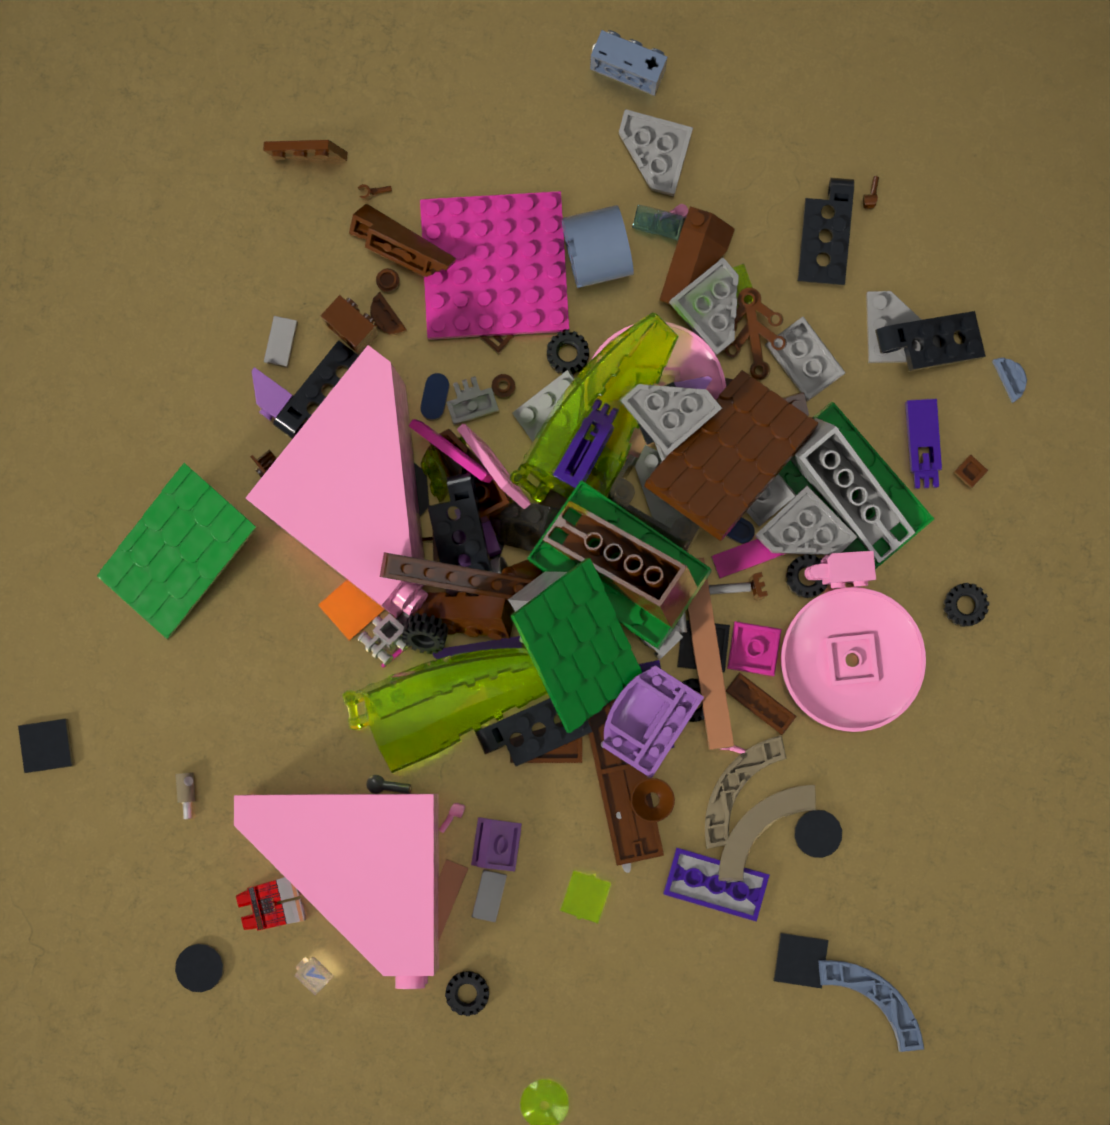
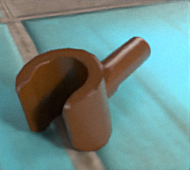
M878 176L873 177L871 194L863 195L864 208H874L878 200Z
M362 184L358 187L359 190L368 189V193L365 196H359L365 201L370 200L373 195L392 191L391 186L370 188L368 185Z

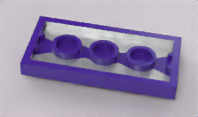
M676 847L663 892L664 895L757 922L769 874L745 868L743 881H719V865L721 860Z

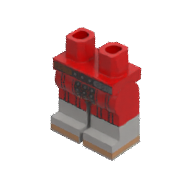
M284 877L249 887L247 891L236 895L239 908L251 905L253 914L241 917L243 929L252 930L257 928V931L305 921L306 915L302 898L280 904L277 902L300 896V891Z

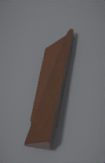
M365 204L353 214L349 234L366 239L365 248L424 277L433 275L435 272L443 269L447 270L456 261L454 256L368 204Z

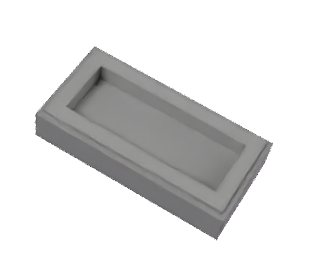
M273 317L264 363L288 368L298 324L297 320Z

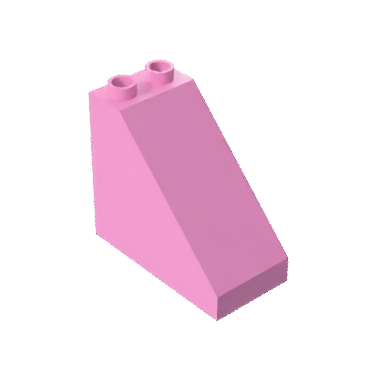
M368 345L247 495L246 499L395 618H398L403 611L409 616L415 614L428 596V593L422 589L424 586L422 584L379 577L384 552L424 559L411 430L408 426L410 420L406 384L392 363Z
M439 794L234 795V826L383 976H395V988H425V984H428V976H434L439 969Z

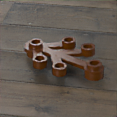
M745 288L738 295L739 306L736 309L734 331L737 330V323L745 313H747L748 322L733 343L725 348V353L729 357H737L740 354L741 347L750 336L754 362L750 367V373L753 378L762 380L769 376L770 366L767 362L763 361L760 335L771 342L775 350H783L787 345V341L783 336L776 335L757 320L756 311L768 318L769 324L774 327L780 326L784 319L782 314L772 311L761 302V294L758 290ZM747 295L753 297L751 304H747L745 301ZM774 315H778L780 318L777 324L772 322ZM778 338L783 341V345L780 348L775 345V341ZM731 346H735L737 349L734 355L729 352ZM757 366L763 368V373L760 375L755 371Z

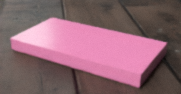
M462 424L457 428L499 487L523 509H526L530 505V500L490 447L466 424Z

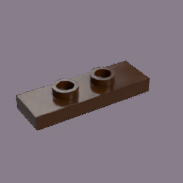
M740 672L725 690L728 695L780 735L785 733L797 717Z

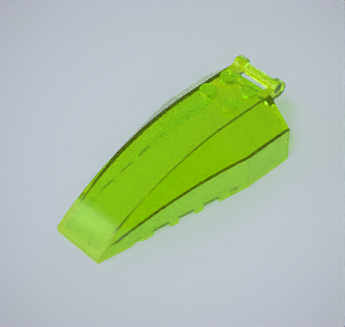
M652 312L602 349L571 382L549 413L518 470H514L510 475V481L516 486H521L535 502H542L550 489L567 499L574 491V487L555 478L552 474H554L577 431L582 426L583 420L592 412V406L596 399L602 401L599 408L600 411L605 403L611 405L607 413L608 415L614 407L619 409L612 423L615 429L585 482L604 496L608 495L632 446L629 441L635 428L639 429L637 420L621 403L620 399L637 384L654 385V383H659L662 372L679 337L658 314ZM594 425L590 426L584 439L591 442L595 438L590 434L595 428ZM529 473L540 481L537 487L527 480Z
M501 648L466 652L432 660L398 674H392L388 678L369 684L360 690H347L342 697L344 704L348 708L349 727L352 730H358L369 725L383 759L391 773H394L445 750L461 741L460 736L471 730L475 732L481 730V725L493 718L498 721L503 718L502 713L515 706L519 709L532 700L547 694V691L526 648ZM363 702L365 714L363 715L358 714L357 704Z

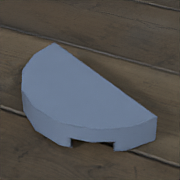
M1003 357L993 359L992 362L1011 402L1014 403L1025 391L1027 383L1026 373L1019 363Z

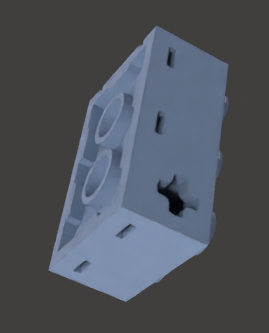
M601 30L598 40L592 48L590 70L655 96L666 71L668 57L664 55V52L656 48L650 50L642 47V43L633 39L628 41L620 38L621 36L614 31L608 30L606 32Z

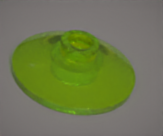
M541 1079L531 1083L524 1090L521 1096L520 1108L523 1117L531 1125H558L567 1115L569 1101L561 1085L552 1080ZM547 1101L549 1103L548 1109H541L540 1103Z

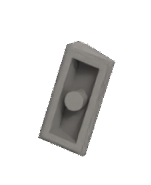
M483 870L472 913L473 918L496 922L507 875Z

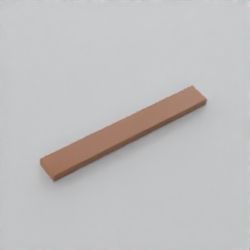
M702 557V558H697L698 560H700L701 562H703V563L705 564V559H704V557ZM707 578L688 606L687 611L700 694L704 697L702 707L709 750L734 747Z

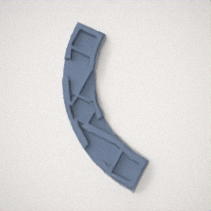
M818 960L821 985H837L850 988L865 995L881 1009L895 1033L899 1052L924 1050L923 1038L917 1020L907 1001L888 981L873 971L856 964L834 960Z

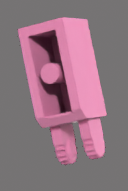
M874 551L826 555L822 558L821 564H815L806 568L805 577L808 580H822L823 585L831 584V588H844L845 583H854V587L868 586L869 581L876 580Z

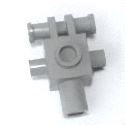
M403 611L396 619L390 613L384 619L377 616L372 622L376 626L373 629L374 637L371 638L364 631L358 637V641L366 646L365 649L368 652L373 651L372 656L375 659L379 658L385 666L393 660V656L386 652L387 649L393 653L398 647L402 651L408 648L406 642L402 640V634L409 615Z

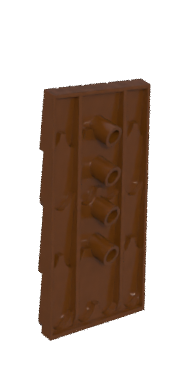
M743 370L740 371L716 399L722 409L675 448L652 472L644 485L645 488L719 541L724 539L818 426L817 421L808 417L807 414L794 405L789 404L784 398L769 390L768 387L755 378L750 377Z

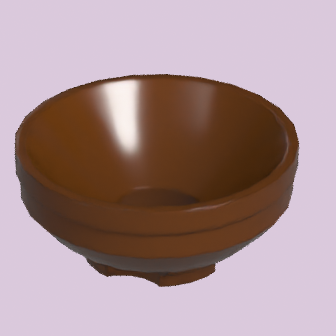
M648 778L640 781L634 787L630 802L634 813L640 819L647 822H659L667 818L672 812L675 805V797L671 787L666 782L658 778ZM656 793L658 795L659 804L656 807L652 808L646 805L645 797L647 794Z

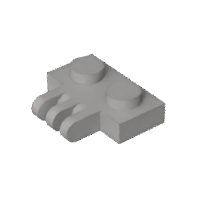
M475 376L471 377L473 387L470 388L467 380H462L464 390L461 391L457 382L453 383L457 399L447 401L446 403L454 425L499 411L492 387L480 391Z

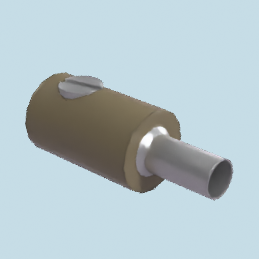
M194 773L175 774L177 803L183 804L184 819H192L191 802L196 801Z

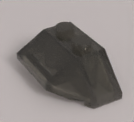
M507 496L510 504L499 515L490 520L500 544L532 551L561 508L530 501V505L523 509L510 496Z

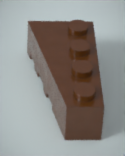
M427 592L428 596L425 602L416 612L421 616L423 613H426L428 617L434 615L436 620L438 618L442 619V623L445 622L449 628V635L462 633L469 637H478L480 635L488 636L494 640H501L502 638L510 639L513 625L510 615L515 611L507 599L485 595L470 596L466 592H458L455 597H451L446 592Z

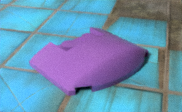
M656 665L637 675L618 695L607 716L604 726V741H602L603 748L650 778L653 777L704 698Z

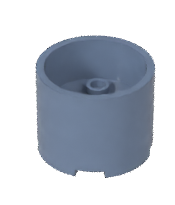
M618 205L562 218L566 248L577 288L634 275L628 237Z

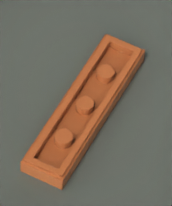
M446 859L438 878V942L468 871V867Z

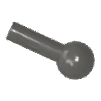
M380 775L370 776L366 783L367 789L373 794L381 793L383 790L410 794L412 788L411 784L385 781Z

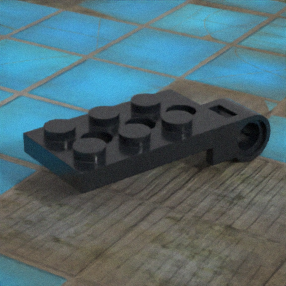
M830 177L828 200L805 198L797 281L845 285L854 179ZM824 206H831L834 209V216L831 219H826L822 216L821 210ZM827 229L832 233L830 242L824 243L819 239L821 230ZM818 254H828L830 262L827 266H820L817 263Z
M975 311L888 325L875 330L880 354L891 353L904 348L909 371L986 357ZM955 332L961 336V344L955 342L953 337ZM934 336H937L941 340L940 348L934 345ZM913 340L919 342L920 351H916L912 347Z
M338 340L278 414L273 425L293 439L311 417V414L307 412L308 406L311 404L320 406L326 398L321 392L325 386L334 388L341 379L336 375L337 370L340 368L348 370L359 355Z
M468 472L447 477V487L450 501L428 506L439 561L441 563L462 566L458 560L459 556L467 554L471 558L469 568L493 572L479 512L480 504L474 475ZM450 507H457L460 510L461 515L459 519L454 520L449 517L448 510ZM461 530L465 533L466 540L464 543H457L454 540L453 534L455 531Z
M549 698L475 732L485 755L507 746L515 767L593 731L588 720L571 733H567L564 726L558 727L554 722V717L558 713ZM536 723H543L546 727V732L541 737H536L532 732V728ZM514 733H521L524 737V742L519 747L513 746L510 742V738Z

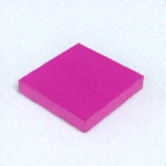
M734 621L727 669L775 676L782 629Z

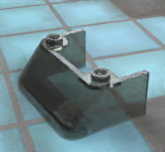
M630 454L611 486L607 498L686 552H689L702 530L700 526L686 516H682L676 519L672 527L669 528L630 505L635 495V489L632 483L626 479L638 460V457Z

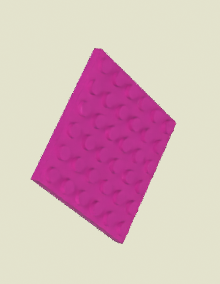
M561 191L420 199L422 237L456 258L455 263L447 270L443 269L435 272L433 275L424 277L428 340L553 333L569 330Z

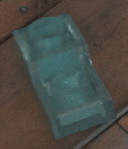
M638 205L632 228L679 240L686 217L657 208Z

